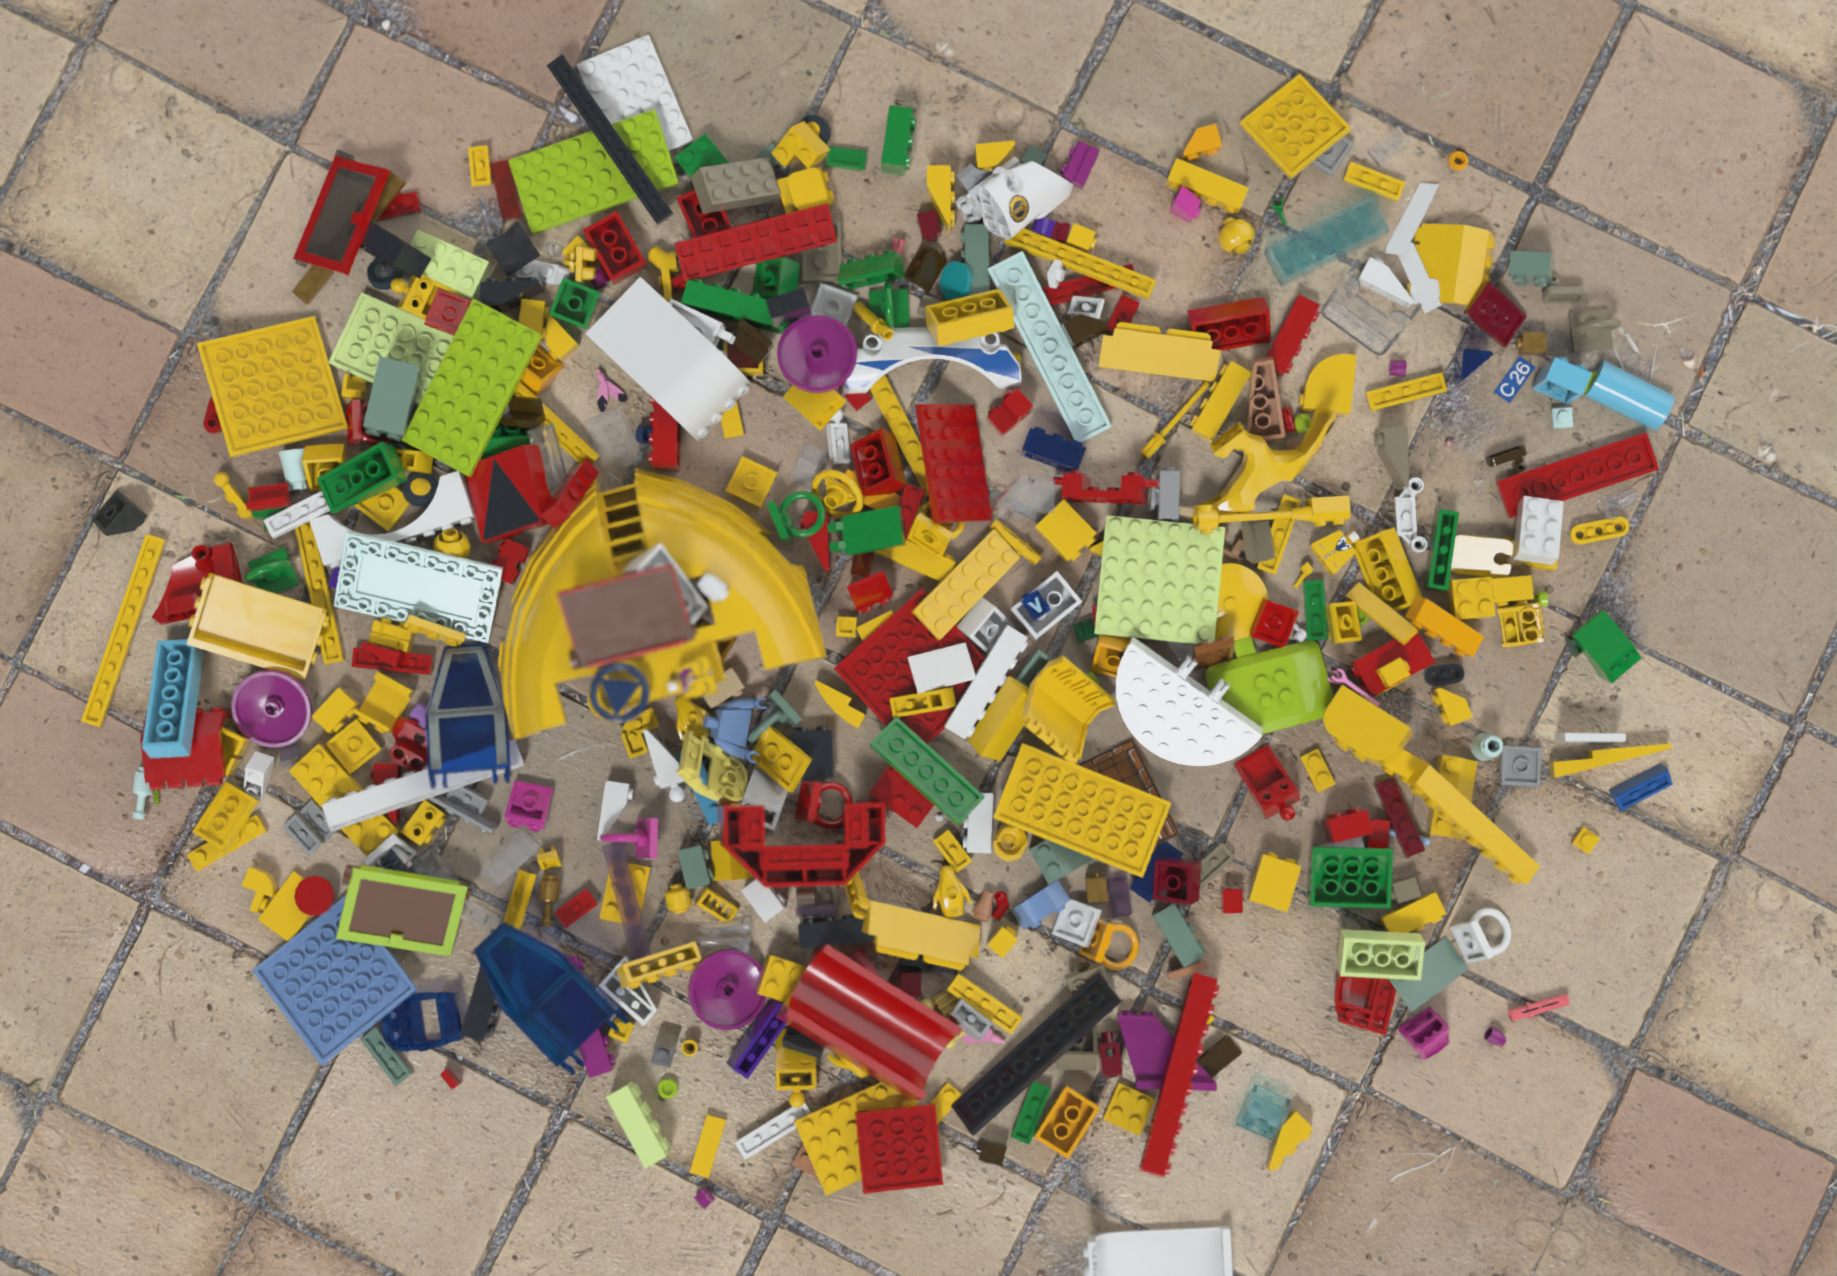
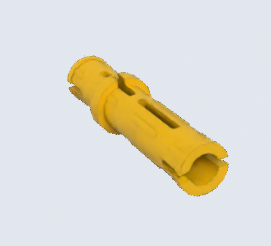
M862 302L854 304L853 312L869 325L874 333L879 334L885 341L893 338L894 334L892 333L894 331L886 325L882 318H878Z
M998 519L990 526V530L995 529L1017 551L1019 556L1022 555L1033 566L1043 557L1033 550L1028 542L1025 543Z

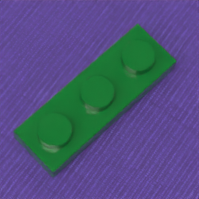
M1324 580L1303 581L1306 640H1327Z
M1036 1081L1030 1085L1011 1138L1030 1145L1052 1089L1051 1087Z

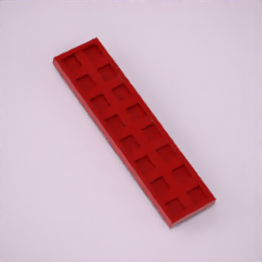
M823 203L677 241L674 244L683 278L686 282L687 280H693V278L697 279L837 242L828 203Z

